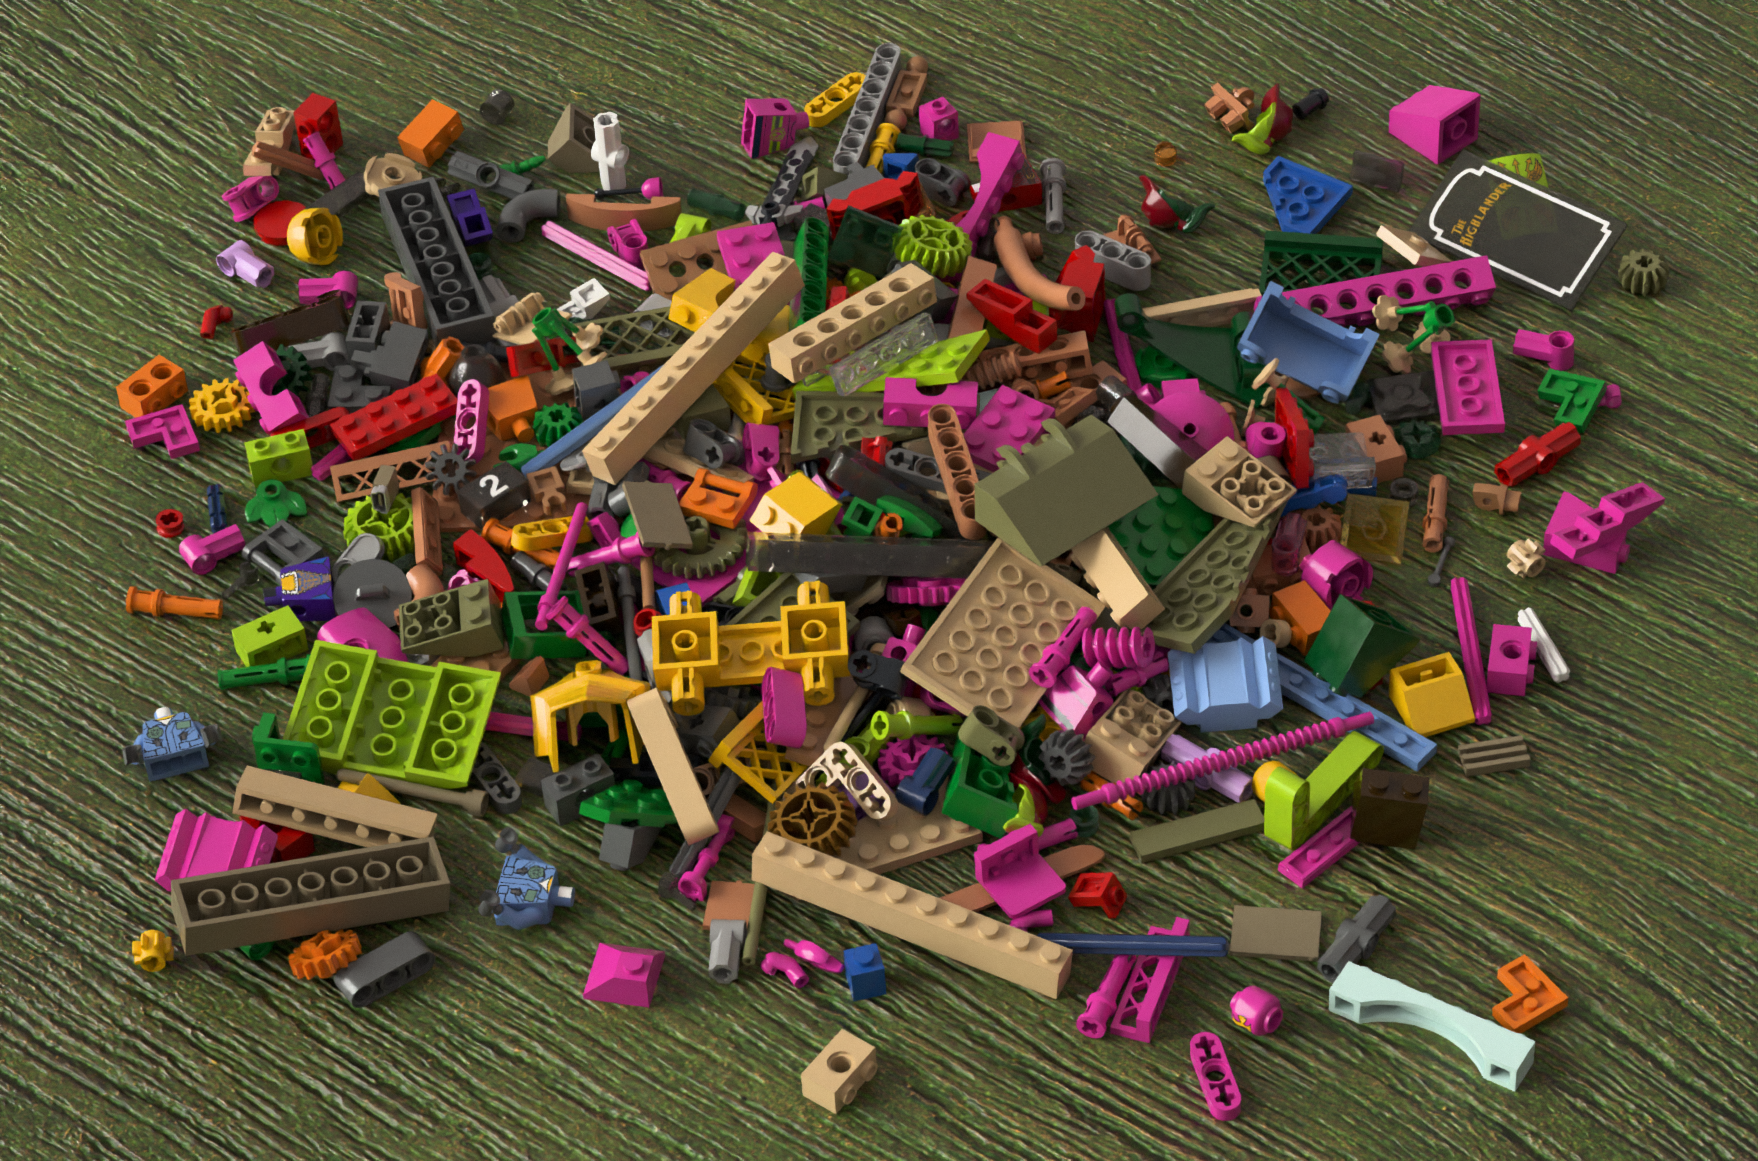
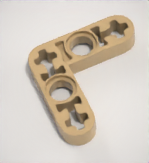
M843 742L831 745L786 790V793L793 794L795 793L796 785L802 790L805 789V786L807 787L808 782L816 788L814 783L815 776L818 772L824 771L827 775V788L832 785L837 788L843 783L871 818L882 821L890 820L895 816L898 809V801L895 795L854 745ZM841 751L848 752L845 755V759L850 765H854L855 767L851 769L849 765L839 762L842 759L840 755ZM865 772L869 782L865 789L859 790L856 786V778L860 773ZM874 794L876 798L886 800L883 803L885 810L883 812L878 811L879 803L875 798L869 796Z

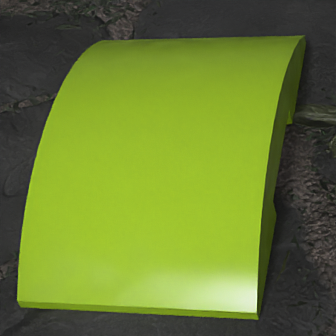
M315 640L283 740L315 743L319 747L323 771L337 775L339 769L344 768L441 789L466 787L471 777L498 689L501 672L445 662H438L437 667L381 658L378 656L377 650Z

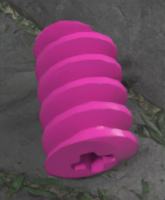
M1111 627L1108 629L1107 637L1103 628L1096 629L1095 637L1092 629L1086 628L1082 637V649L1086 663L1090 668H1093L1098 661L1105 664L1108 668L1113 666L1115 668H1123L1125 666L1134 668L1137 665L1138 667L1146 668L1153 660L1155 640L1153 632L1149 627H1146L1143 636L1139 627L1132 629L1131 636L1127 627L1120 629L1119 636L1116 628Z

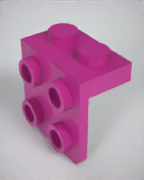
M1031 824L1014 830L1007 836L987 844L974 852L977 881L1011 919L1019 918L1066 892V884L1039 854L1038 832Z

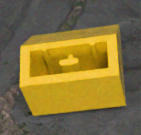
M1450 652L1390 670L1388 696L1406 726L1424 737H1428L1475 722L1463 673Z

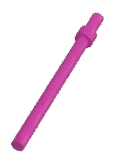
M580 502L576 505L546 594L540 598L537 607L539 614L535 622V627L538 630L547 629L550 620L546 618V615L558 602L557 598L587 514L588 505L586 503Z

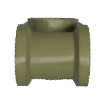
M977 705L972 709L958 731L960 740L966 746L975 749L999 766L1010 765L1015 760L1016 752L1023 747L1025 742V736L1018 727L1010 724L993 710L982 705ZM1011 735H1014L1013 739L1010 742L1008 740ZM1000 750H1004L1002 755L998 756Z

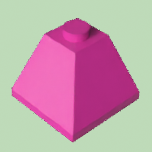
M599 943L583 998L649 1008L665 958V951Z

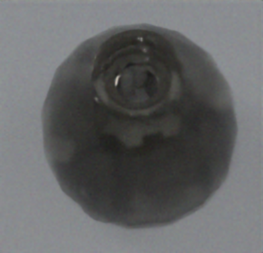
M472 344L462 350L461 356L454 363L449 375V389L458 399L459 389L467 380L475 379L487 388L508 380L500 362L486 352L481 345Z

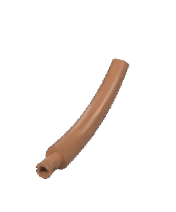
M1007 216L999 217V223L995 220L994 228L997 233L994 236V245L1006 274L1015 286L1027 297L1044 306L1059 310L1082 309L1086 301L1084 291L1077 286L1055 283L1042 275L1029 258L1022 234L1013 227L1012 220Z

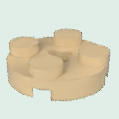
M393 153L385 154L384 158L376 159L377 156L372 157L367 162L364 172L366 192L378 197L379 189L422 179L421 172L418 174V171L415 169L416 164L412 160Z

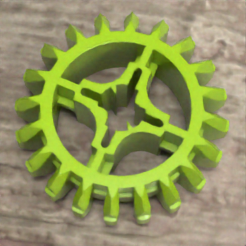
M920 215L919 218L910 216L909 219H904L898 225L897 230H895L892 243V251L895 252L896 259L901 260V262L916 260L931 274L941 278H945L946 275L954 277L956 273H962L966 267L967 258L971 256L972 241L969 240V234L963 232L962 227H956L954 222L944 221V218L937 219L933 215L931 217Z
M403 493L398 494L387 514L374 510L371 497L367 495L364 502L356 501L355 508L348 509V514L344 517L343 534L347 546L358 535L370 533L380 537L384 543L385 550L380 560H389L392 563L396 558L404 560L405 554L414 555L415 543L411 497L405 498Z

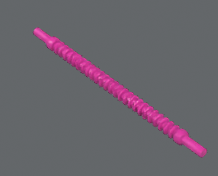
M1369 711L1345 719L1335 717L1330 719L1328 724L1322 721L1320 726L1318 724H1313L1312 728L1305 726L1303 731L1297 728L1295 734L1292 731H1288L1286 736L1280 733L1278 738L1271 736L1269 741L1263 738L1261 743L1254 741L1253 745L1246 743L1244 748L1237 746L1236 751L1233 748H1229L1227 753L1221 750L1219 755L1212 753L1210 758L1204 755L1202 760L1195 758L1193 763L1187 760L1185 765L1178 763L1176 768L1170 765L1167 771L1165 768H1160L1159 773L1152 770L1150 775L1143 773L1142 778L1135 775L1133 780L1126 778L1124 783L1121 780H1118L1116 785L1110 782L1102 785L1100 790L1072 797V806L1075 810H1079L1103 802L1113 804L1118 802L1119 798L1125 800L1127 795L1133 798L1136 792L1139 795H1142L1144 790L1150 793L1153 787L1156 790H1160L1161 785L1168 788L1170 782L1173 785H1177L1179 780L1185 783L1187 777L1190 780H1194L1196 775L1202 778L1204 773L1211 775L1213 770L1219 773L1221 768L1228 770L1230 765L1236 768L1238 763L1245 765L1247 760L1253 763L1255 758L1262 760L1264 755L1270 758L1272 753L1278 756L1281 751L1287 753L1289 748L1295 751L1297 746L1304 748L1306 743L1310 746L1314 744V741L1321 743L1323 738L1326 741H1329L1331 736L1335 739L1340 738L1347 731L1374 724V716Z

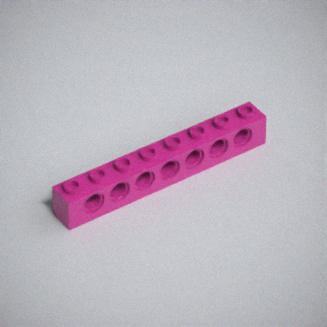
M1486 255L1282 292V295L1287 300H1289L1290 296L1296 298L1295 304L1310 311L1314 307L1322 309L1324 314L1320 316L1345 327L1346 325L1356 323L1358 326H1365L1377 320L1372 313L1373 307L1376 304L1369 300L1370 297L1378 298L1381 295L1396 297L1399 301V306L1402 308L1425 305L1433 301L1436 306L1446 304L1453 310L1461 304L1472 303L1473 305H1480L1488 302L1492 298L1496 285L1488 256ZM1455 282H1463L1468 288H1459ZM1426 287H1434L1439 293L1432 294ZM1398 292L1407 293L1410 299L1401 298ZM1258 296V297L1256 298V301H1255V304H1254V307H1253L1254 312H1255V310H1256V308H1257V306H1258V304H1259V302H1260L1262 296ZM1347 302L1352 305L1353 309H1344L1340 303ZM1416 312L1414 314L1419 316L1425 315L1426 312Z

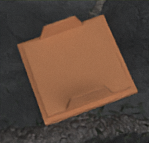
M1023 121L967 124L970 163H978L977 152L988 132L1019 140L1022 152L1026 157Z

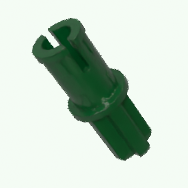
M899 133L896 148L897 151L919 153L922 157L933 155L950 158L954 152V143L952 141L929 138V135L926 134L920 137Z

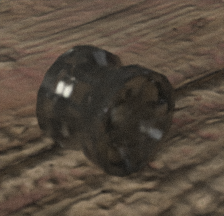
M494 89L488 95L487 100L481 104L480 113L487 122L500 125L506 120L507 114L513 110L515 106L514 100L504 90Z

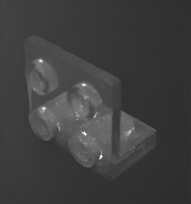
M1362 432L1314 435V447L1309 448V458L1313 459L1314 476L1309 477V480L1343 474L1348 482L1347 489L1371 488L1376 463L1375 457L1367 456L1365 438Z

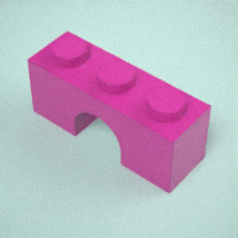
M262 341L233 360L238 369L235 375L241 385L247 387L250 393L247 396L248 401L256 411H259L262 417L259 420L260 425L268 435L277 429L309 418L300 398L290 390L285 389L277 395H272L274 384L287 374L273 348Z
M886 377L883 425L928 427V412L930 408L937 404H948L956 411L961 429H968L976 419L978 382L959 381L958 383H949L942 394L926 396L917 390L916 379Z

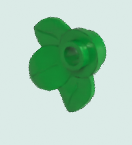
M275 479L263 481L256 490V496L247 503L245 508V516L248 523L258 522L263 519L269 528L282 519L287 522L289 515L298 517L307 515V507L303 497L297 492L287 490L282 482ZM268 491H277L273 495L267 494Z

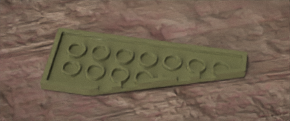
M1288 500L1255 528L1224 518L1153 590L1165 610L1141 630L1142 636L1146 627H1149L1153 632L1155 645L1192 654L1201 649L1233 615ZM1127 627L1131 636L1132 630L1129 627Z

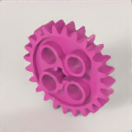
M940 571L927 572L925 575L905 576L901 580L888 582L886 585L887 601H892V603L899 602L900 604L919 603V606L948 605L947 603L952 600L970 574Z

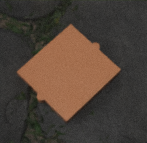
M741 880L736 882L712 881L702 925L703 930H710L712 919L746 920L748 927L755 884L742 883Z

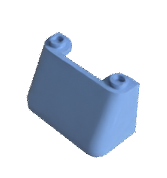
M1270 281L1238 343L1237 348L1241 352L1240 356L1250 363L1256 364L1259 362L1265 366L1275 358H1278L1280 361L1275 371L1322 393V397L1331 403L1338 404L1339 401H1347L1380 334L1368 328L1362 334L1354 333L1356 328L1351 325L1349 329L1344 328L1295 304L1296 298L1292 296L1287 300L1282 295L1284 287Z

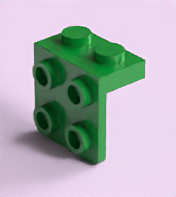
M263 712L259 725H255L252 732V742L258 768L324 785L325 780L319 747L315 743L281 739L276 714Z

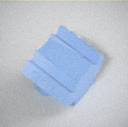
M1262 636L1252 644L1243 638L1232 642L1205 643L1195 654L1175 649L1167 652L1174 717L1186 725L1196 724L1200 728V733L1257 728L1259 719L1272 718L1283 710L1276 644L1266 637Z

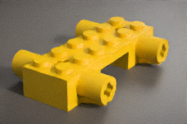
M820 580L815 582L806 581L798 587V605L780 606L781 621L718 626L716 611L702 612L701 597L697 593L692 592V590L687 592L678 591L670 597V615L652 616L653 672L656 687L659 691L672 690V708L674 712L683 716H692L704 710V688L762 683L767 668L775 667L802 674L805 703L813 706L826 705L832 702L835 696L834 678L851 676L848 669L850 656L845 601L830 602L829 588L825 583L820 582ZM816 591V595L811 596L810 592ZM687 601V606H683L682 602Z

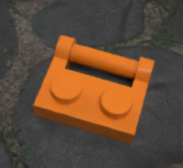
M700 467L695 474L693 483L680 500L679 506L682 514L685 516L703 517L709 523L735 529L755 499L758 485L751 481L743 483L711 474L710 470ZM712 486L715 488L740 494V496L734 497L731 495L706 489V487Z

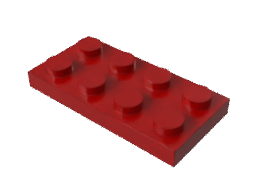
M436 373L422 378L411 386L399 389L377 402H371L360 410L344 415L330 423L329 426L332 434L351 459L356 461L457 413L458 399Z
M1288 387L1275 388V423L1283 427L1286 432L1285 446L1281 459L1296 489L1309 488V477L1314 476L1313 459L1309 458V448L1314 447L1313 429H1309L1308 420L1303 418L1302 408H1298L1297 399L1292 397Z

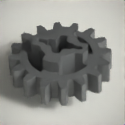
M750 684L704 688L705 705L730 707L736 716L745 718L762 701V695L759 690L751 689L752 686Z

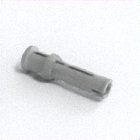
M1048 158L1040 165V172L1043 176L1041 181L1042 192L1045 194L1046 229L1051 234H1059L1065 227L1062 194L1066 190V181L1063 178L1066 166L1058 158Z

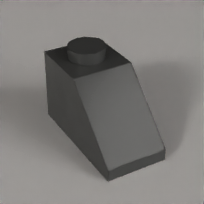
M638 819L631 822L621 821V825L605 823L599 860L608 862L611 868L622 871L629 870L630 867L643 863L662 827L639 826L637 824Z

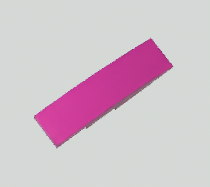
M1643 482L1608 494L1601 498L1598 508L1579 514L1575 525L1553 533L1550 544L1572 560L1577 559L1604 546L1640 523L1664 504L1665 498Z

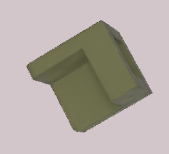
M816 167L802 176V202L819 197L825 198L824 189L846 180L847 174L821 167Z

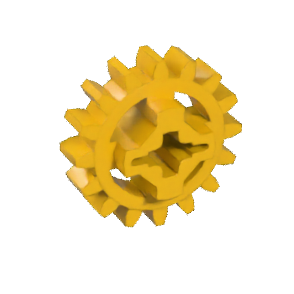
M225 378L222 383H218L214 379L211 386L203 383L201 385L202 391L194 390V398L189 399L191 418L195 420L197 427L203 425L205 431L215 428L216 433H220L222 428H226L228 432H231L233 425L242 427V420L250 421V413L255 412L247 398L250 395L247 387L241 386L238 379L233 383H229L228 378Z

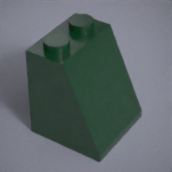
M1340 594L1304 661L1314 669L1312 674L1315 677L1331 684L1329 689L1342 697L1351 694L1361 698L1419 643L1421 638L1386 609Z

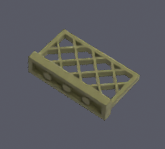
M671 306L574 323L576 327L581 326L583 329H586L590 323L600 325L603 328V332L600 335L599 344L605 337L616 342L610 350L598 344L589 353L591 354L594 351L600 354L605 351L607 355L601 361H608L611 371H617L619 380H625L624 376H633L636 372L652 373L664 365L683 346V344H675L681 335L689 339L695 333L669 321ZM651 320L657 324L649 331L640 327L641 323ZM615 326L627 328L622 336L611 332ZM663 327L674 331L668 340L657 335ZM634 332L645 337L639 345L628 340ZM651 341L662 345L659 349H645ZM622 346L633 351L632 354L621 356L616 353Z

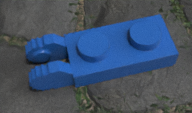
M1335 474V476L1330 475L1309 480V488L1297 489V493L1289 498L1280 517L1296 509L1314 508L1324 501L1330 504H1335L1338 501L1341 502L1347 495L1348 482L1346 476Z

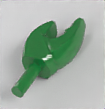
M524 443L508 446L498 456L500 461L505 462L493 465V471L499 474L522 473L521 467L544 450L537 451L536 445Z

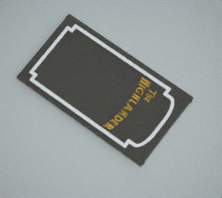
M1462 150L1409 231L1425 239L1434 248L1459 260L1487 255L1492 275L1572 312L1626 231L1628 225L1621 220L1468 151Z

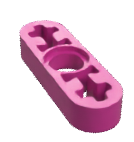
M475 379L464 382L458 392L454 443L458 444L457 455H460L464 449H468L470 453L464 461L475 459L477 464L482 459L485 449L489 390ZM476 416V422L474 426L470 429H467L466 425L468 420L471 417Z
M1198 1033L1190 1041V1058L1212 1116L1218 1120H1233L1241 1112V1094L1219 1037L1213 1033ZM1201 1047H1206L1208 1051H1211V1059L1206 1061L1207 1056ZM1212 1071H1219L1225 1077L1220 1081H1211L1206 1075ZM1224 1092L1226 1102L1231 1105L1225 1106L1223 1102H1220V1093Z

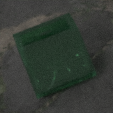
M848 205L828 257L883 279L903 227Z

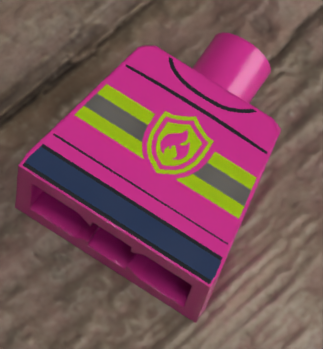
M785 98L746 99L741 144L751 159L788 149L794 144L796 130L809 127L808 114L805 111L796 113L790 102Z

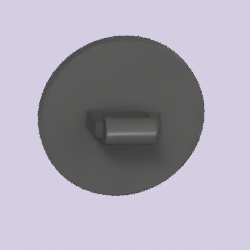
M367 559L352 564L342 572L334 587L333 600L338 616L348 611L365 607L391 630L398 626L394 618V611L399 608L400 604L412 601V591L406 575L397 566L385 560Z

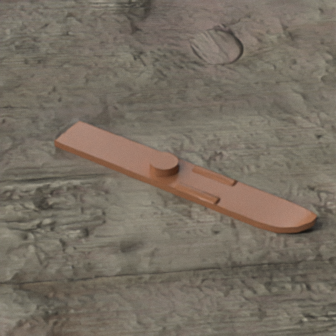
M1078 845L1051 854L1043 859L1061 879H1064L1097 865L1105 858V853L1102 849L1093 845ZM980 883L940 897V899L974 912L997 905Z

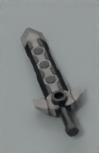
M806 137L791 145L779 174L760 208L753 205L747 207L745 213L753 224L757 223L759 225L774 222L776 229H778L784 223L788 224L802 213L803 205H791L799 190L802 176L810 167L819 147L812 137Z

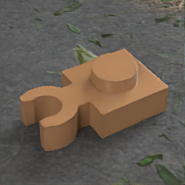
M556 466L526 474L527 483L536 503L542 501L543 510L546 515H551L550 506L555 504L560 505L562 511L567 510L564 496L565 488Z

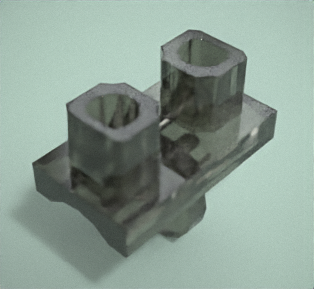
M1356 150L1353 153V164L1349 179L1365 183L1366 187L1369 188L1376 186L1399 192L1401 190L1405 163Z

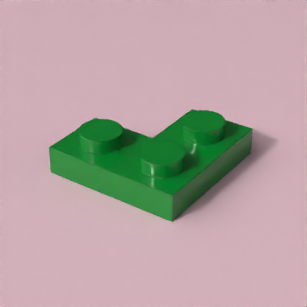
M1549 368L1537 391L1539 399L1561 403L1554 418L1555 427L1562 423L1570 422L1577 428V432L1584 434L1607 390V386L1604 380Z

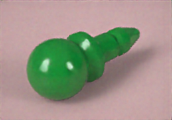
M534 156L530 160L527 159L519 164L514 160L511 164H502L499 167L524 177L523 173L539 167L546 160V157Z

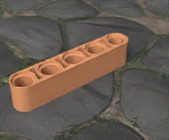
M968 256L966 267L962 273L947 339L982 330L985 317L966 298V293L984 279L993 282L997 264Z
M948 404L934 405L928 412V437L959 532L964 538L969 540L981 539L986 535L987 529L975 521V483L979 482L956 411Z

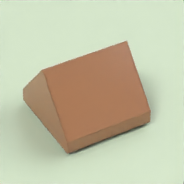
M537 656L526 663L509 683V687L529 697L537 693L550 677L544 659L541 656Z

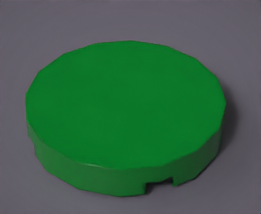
M1149 345L1143 350L1142 348L1139 349L1134 358L1140 381L1145 384L1151 383L1155 388H1161V381L1190 379L1192 376L1191 373L1185 371Z

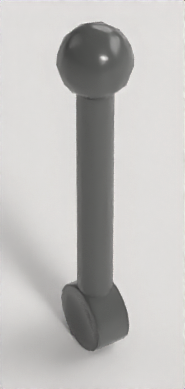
M1451 536L1445 537L1443 540L1444 548L1434 574L1428 577V585L1430 587H1438L1440 585V573L1450 548L1455 546V539Z

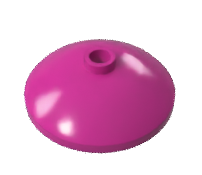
M1190 391L1178 392L1164 397L1152 407L1153 410L1182 432H1184V428L1187 426L1193 427L1195 433L1186 435L1207 451L1212 449L1226 436L1234 441V428L1228 413L1216 400L1205 394ZM1151 462V464H1152L1159 472H1161L1162 474H1164L1162 471H1160V470Z

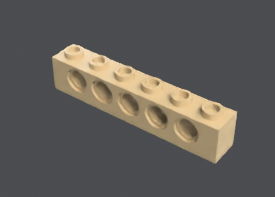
M912 263L897 270L768 343L772 368L795 384L936 303L934 277Z

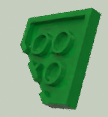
M630 779L624 780L582 801L579 811L580 815L607 824L621 825V821L631 822L635 819H638L637 824L639 826L664 827L665 824L678 823L664 790H650L642 787L643 784L641 782Z

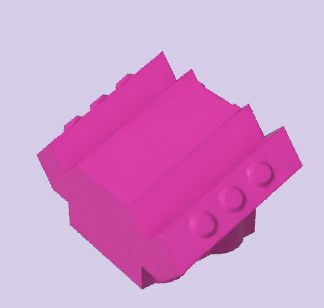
M185 808L175 816L154 881L168 892H171V880L270 864L278 835L266 825L254 829L244 820L234 822L219 819L209 815L207 812L197 817Z

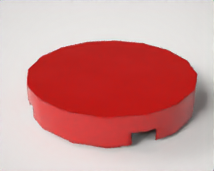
M290 200L267 204L254 217L253 225L256 235L260 236L261 241L266 244L275 246L288 245L287 230L289 223L295 215L307 209V207L299 202Z

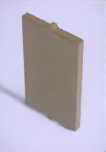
M648 480L645 482L623 481L622 488L642 547L665 548L666 550H670V548L692 549L693 542L672 483H651Z

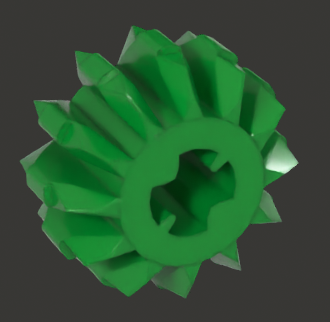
M554 402L553 406L543 405L542 411L535 412L532 428L540 447H549L583 423L584 419L577 407H569L567 402L562 405H557Z

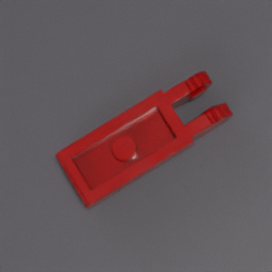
M561 337L546 340L558 366L566 367V364L580 362L576 354L564 357L562 346L567 347L569 345ZM570 337L576 343V337ZM539 341L506 347L511 377L552 370Z

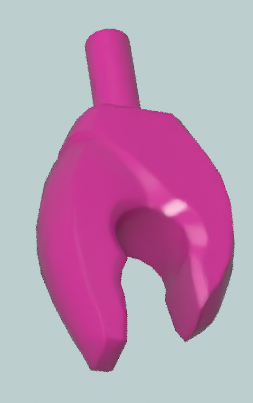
M788 938L784 940L783 944L785 947L794 950L796 956L807 963L809 962L814 967L831 973H841L844 970L845 965L816 944L807 940H801L798 943Z

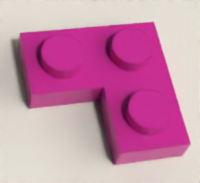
M183 404L125 421L134 449L163 440L171 459L200 451L198 440Z

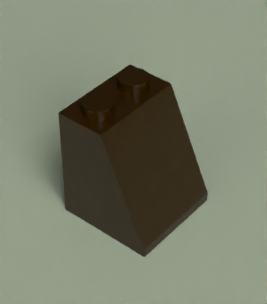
M1363 768L1353 786L1350 839L1356 840V842L1415 850L1428 806L1429 777Z

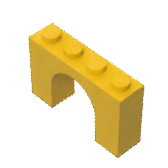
M710 268L673 294L668 319L696 332L733 293L736 280ZM786 305L740 354L767 367L765 357L770 353L768 343L788 333L790 306Z

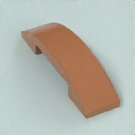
M566 194L568 219L583 226L607 231V228L610 226L617 228L629 224L632 219L638 221L643 232L664 229L676 225L677 219L682 213L680 197L652 196L650 204L596 202L595 194Z

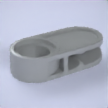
M370 533L358 535L332 567L333 580L337 582L345 565H352L367 559H381L385 550L381 538Z

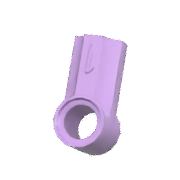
M238 240L216 257L217 265L225 275L229 277L238 275L255 287L264 289L271 283V279L275 275L274 267L255 256L251 247L242 240Z

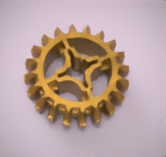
M808 782L807 787L802 790L796 785L795 793L789 794L784 792L785 800L775 801L776 810L769 812L771 821L768 823V831L770 833L829 856L837 855L841 857L840 848H850L849 839L856 837L854 827L858 825L854 813L855 808L850 803L848 796L843 791L839 792L838 788L834 785L827 788L821 782L814 788V785Z

